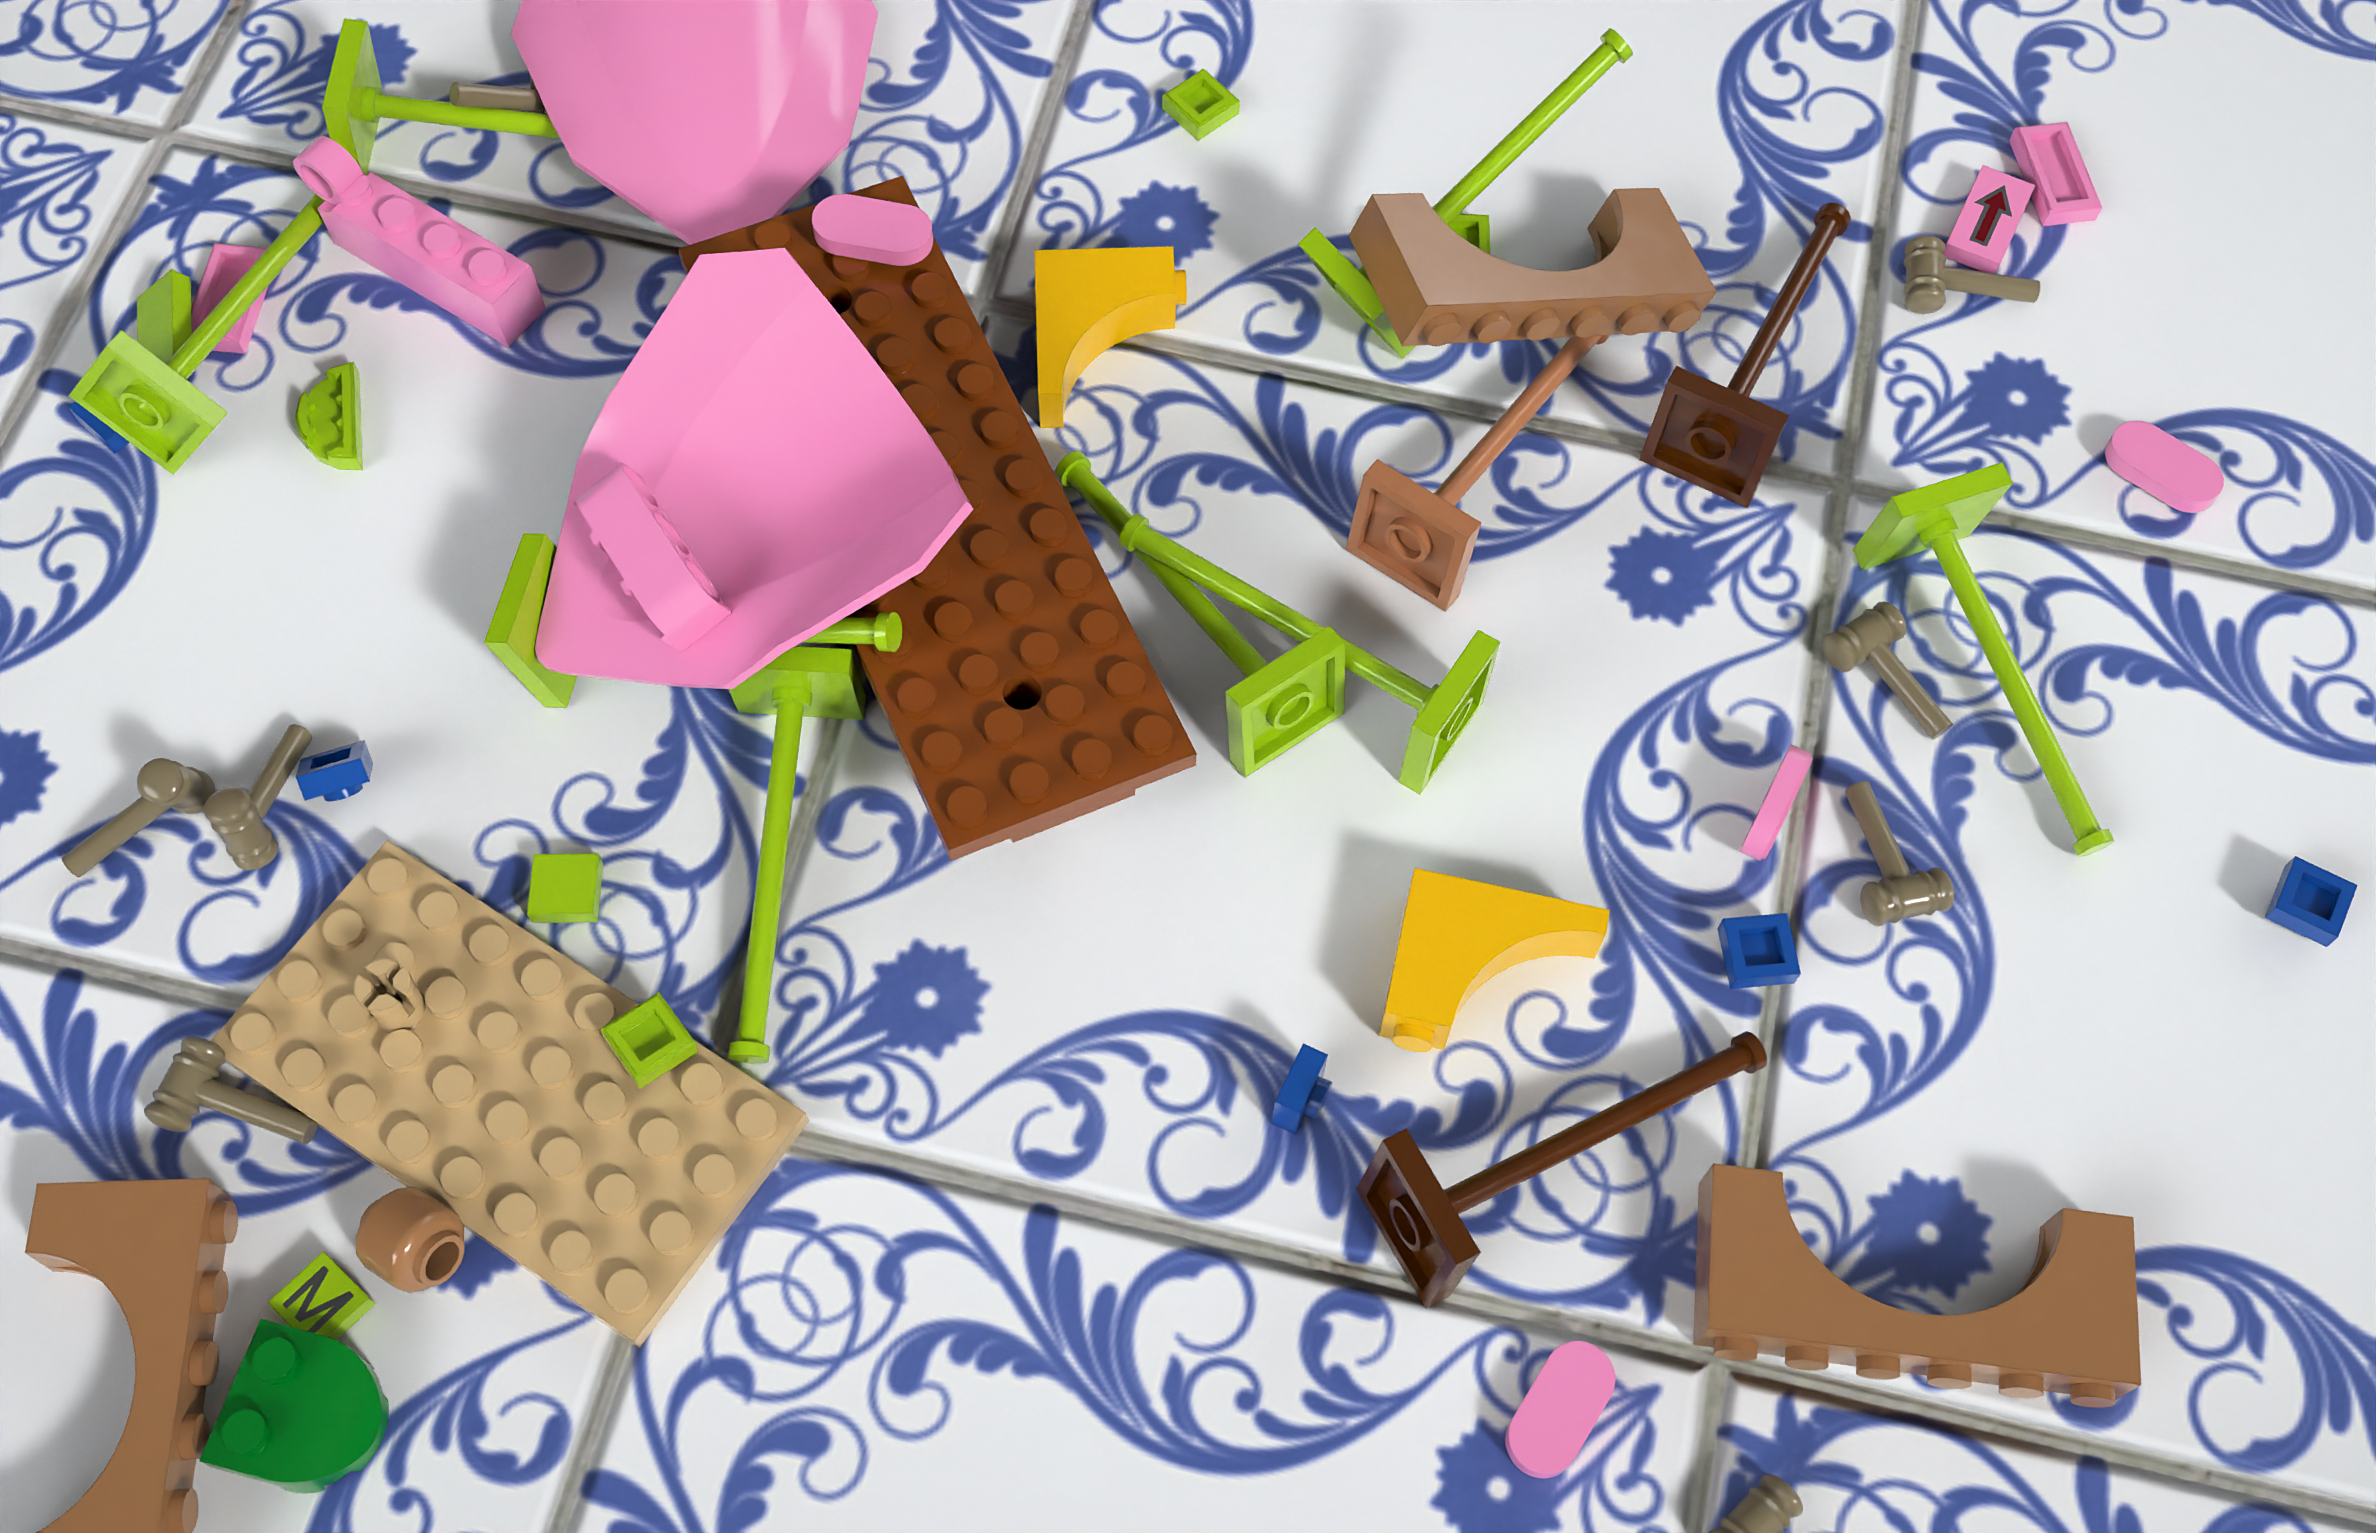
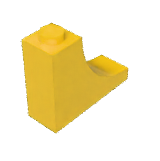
M1173 246L1034 250L1040 428H1064L1066 404L1074 384L1085 368L1104 351L1136 335L1157 330L1175 329L1176 305L1187 304L1186 270H1175Z
M1414 868L1379 1036L1390 1038L1396 1046L1409 1051L1427 1052L1432 1048L1444 1050L1454 1019L1462 1006L1480 986L1496 974L1511 966L1542 957L1580 956L1595 959L1606 935L1610 910Z

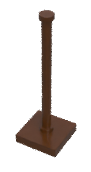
M1826 203L1819 208L1814 218L1816 226L1727 387L1679 366L1675 367L1667 381L1639 460L1741 506L1749 507L1789 417L1784 412L1749 398V395L1836 237L1844 234L1849 226L1851 216L1844 206L1838 203Z
M1745 1031L1732 1038L1730 1047L1443 1190L1406 1128L1382 1140L1356 1190L1427 1309L1452 1294L1481 1253L1459 1214L1743 1070L1752 1074L1764 1068L1767 1064L1765 1049L1753 1033Z

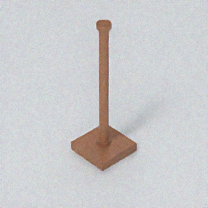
M1596 335L1588 338L1571 337L1434 493L1377 459L1363 475L1345 550L1446 612L1459 597L1482 524L1477 519L1455 507V505L1594 345L1604 343L1611 335Z

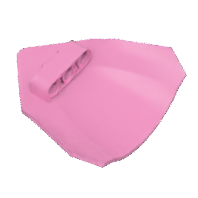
M522 0L511 36L529 71L548 116L574 165L691 245L780 216L848 147L860 105L879 12L872 0Z
M785 247L700 255L656 325L609 394L577 460L539 622L535 651L538 661L547 669L566 675L655 685L733 689L785 651L825 630L921 573L972 512L973 507L963 492L957 477L922 423L857 336Z

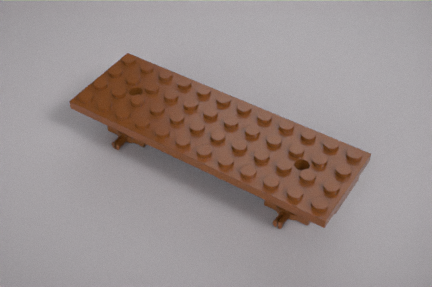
M904 176L848 193L850 195L908 204L919 208ZM817 203L679 248L681 263L687 275L698 257L702 254L785 247L857 336L912 409L950 465L963 492L973 507L972 512L921 573L846 616L876 618L880 612H896L900 616L902 640L897 651H879L876 645L853 644L950 862L1007 839H1010L1013 843L1134 796L1137 788L1196 766L1197 753L934 235L930 253L920 262L908 266H897L834 255L823 250L817 244L814 237L812 213L818 205Z

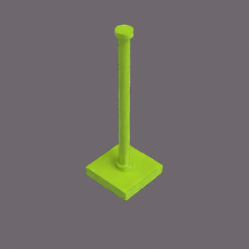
M344 18L322 109L330 138L350 153L360 166L363 174H367L380 117L560 139L548 114L508 109L453 106L450 102L384 95L368 22Z
M1609 28L1600 36L1602 44L1432 207L1447 225L1617 61L1624 64L1633 55L1630 46L1616 31ZM1314 227L1298 245L1327 283L1403 359L1416 346H1401L1364 267L1362 266L1357 270Z
M317 194L313 196L166 364L121 330L101 352L69 394V397L174 475L228 413L188 382L187 379L323 224L324 221L318 211V207L325 200Z
M1075 451L1069 453L1061 459L1055 469L1057 479L1065 487H1074L1114 533L1120 537L1122 529L1132 515L1090 471L1091 462L1082 452ZM1137 548L1132 551L1247 677L1225 691L1230 762L1244 777L1249 776L1345 713V641L1330 625L1268 664L1191 579Z
M2003 462L1892 496L1852 549L1861 569L1866 570L1931 548L1933 549L2077 839L2072 844L2077 856H2086L2111 845L2115 840L2110 830L2101 829L1957 541L1969 537L2013 484Z
M1138 513L1132 515L1122 529L1118 541L1121 547L1130 552L1136 548L1300 643L1325 628L1148 527L1149 519ZM1477 630L1441 684H1435L1432 688L1342 638L1345 641V669L1418 710L1417 718L1411 727L1399 783L1419 795L1423 792L1484 701L1500 641L1480 630Z
M523 533L484 643L544 707L567 708L578 676L561 674L547 669L538 661L535 651L537 631L557 547L546 534ZM880 612L876 618L845 617L803 642L876 645L879 651L895 652L898 650L902 640V623L900 616L896 612Z
M794 646L735 688L728 689L739 713L777 715L737 1041L731 1042L729 1046L728 1058L733 1061L751 1064L769 1062L770 1046L764 1044L802 718L804 716L863 720L866 696L851 649Z

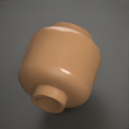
M414 1187L395 1189L370 1204L361 1217L356 1234V1255L363 1266L394 1288L407 1293L424 1291L447 1281L456 1272L465 1253L464 1224L459 1215L426 1192Z

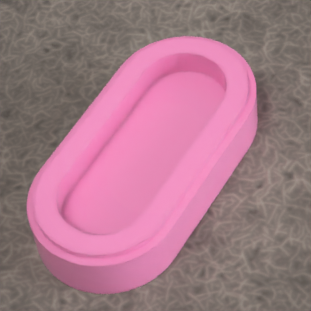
M836 194L823 199L812 213V226L817 244L826 252L834 255L897 266H908L923 260L930 253L933 246L930 218L923 210L912 205L850 194Z
M2144 421L2125 422L2114 431L2106 444L2105 458L2114 472L2176 510L2187 513L2204 511L2212 505L2223 489L2224 477L2222 471L2213 460L2151 423Z
M1790 744L1739 852L1758 861L1766 859L1813 760V757H1811L1812 753Z
M1571 1341L1557 1347L1546 1360L1506 1430L1505 1445L1507 1453L1514 1465L1523 1473L1535 1478L1555 1477L1564 1472L1578 1455L1615 1388L1613 1365L1601 1349L1587 1342Z

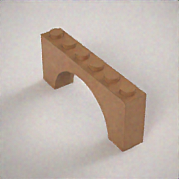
M1659 188L1613 189L1587 228L1595 248L1596 264L1577 270H1537L1494 257L1472 245L1453 231L1436 214L1423 193L1372 194L1349 234V238L1401 346H1442L1445 344L1471 342L1488 344L1506 340L1529 339L1538 341L1545 338H1588L1596 335H1636L1639 333L1667 331L1679 333L1689 330L1699 321L1701 313L1717 293Z
M1713 1163L1699 1182L1693 1345L1714 1348V1355L1716 1357L1731 1361H1751L1757 1359V1354L1785 1357L1786 1366L1800 1370H1823L1829 1367V1363L1856 1366V1374L1869 1379H1896L1900 1377V1372L1925 1375L1927 1376V1383L1938 1388L1964 1389L1971 1387L1972 1382L1998 1385V1392L2008 1397L2037 1398L2043 1396L2044 1391L2070 1394V1402L2078 1406L2092 1408L2114 1406L2118 1398L2141 1385L2134 1220L2130 1216L2062 1208L2040 1227L2039 1245L2033 1267L2023 1286L2013 1298L1978 1312L1959 1315L1921 1314L1898 1309L1867 1297L1840 1280L1820 1262L1809 1249L1792 1220L1784 1192L1783 1172Z
M210 1178L37 1183L25 1253L53 1272H70L86 1275L100 1280L111 1291L126 1317L132 1335L136 1375L134 1395L126 1426L115 1452L105 1469L76 1504L61 1517L36 1533H192L198 1517V1497L196 1491L192 1489L196 1459H200L209 1437L208 1421L203 1414L206 1386L212 1385L215 1381L219 1364L218 1348L213 1341L216 1314L224 1311L228 1300V1278L223 1270L226 1244L234 1241L238 1228V1212L235 1203L232 1201L233 1198Z

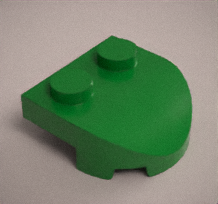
M260 1319L199 1461L212 1468L277 1485L289 1492H321L325 1490V1485L339 1480L350 1471H360L374 1456L387 1428L389 1416L388 1399L382 1392L379 1379L373 1370L374 1367L343 1343L327 1336Z

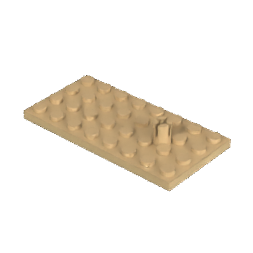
M388 840L211 1040V1042L224 1050V1059L230 1066L294 1110L314 1120L324 1131L405 1187H414L426 1192L459 1215L464 1227L638 1348L641 1347L809 1122L804 1111L698 1042H696L698 1048L696 1054L639 1089L604 1040L600 1030L639 1005L637 1002Z

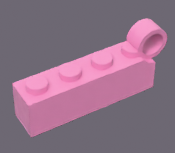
M318 136L293 160L294 168L303 182L315 194L325 200L318 207V211L334 244L508 348L546 309L531 265L372 172L363 174L360 166L350 153L331 138Z

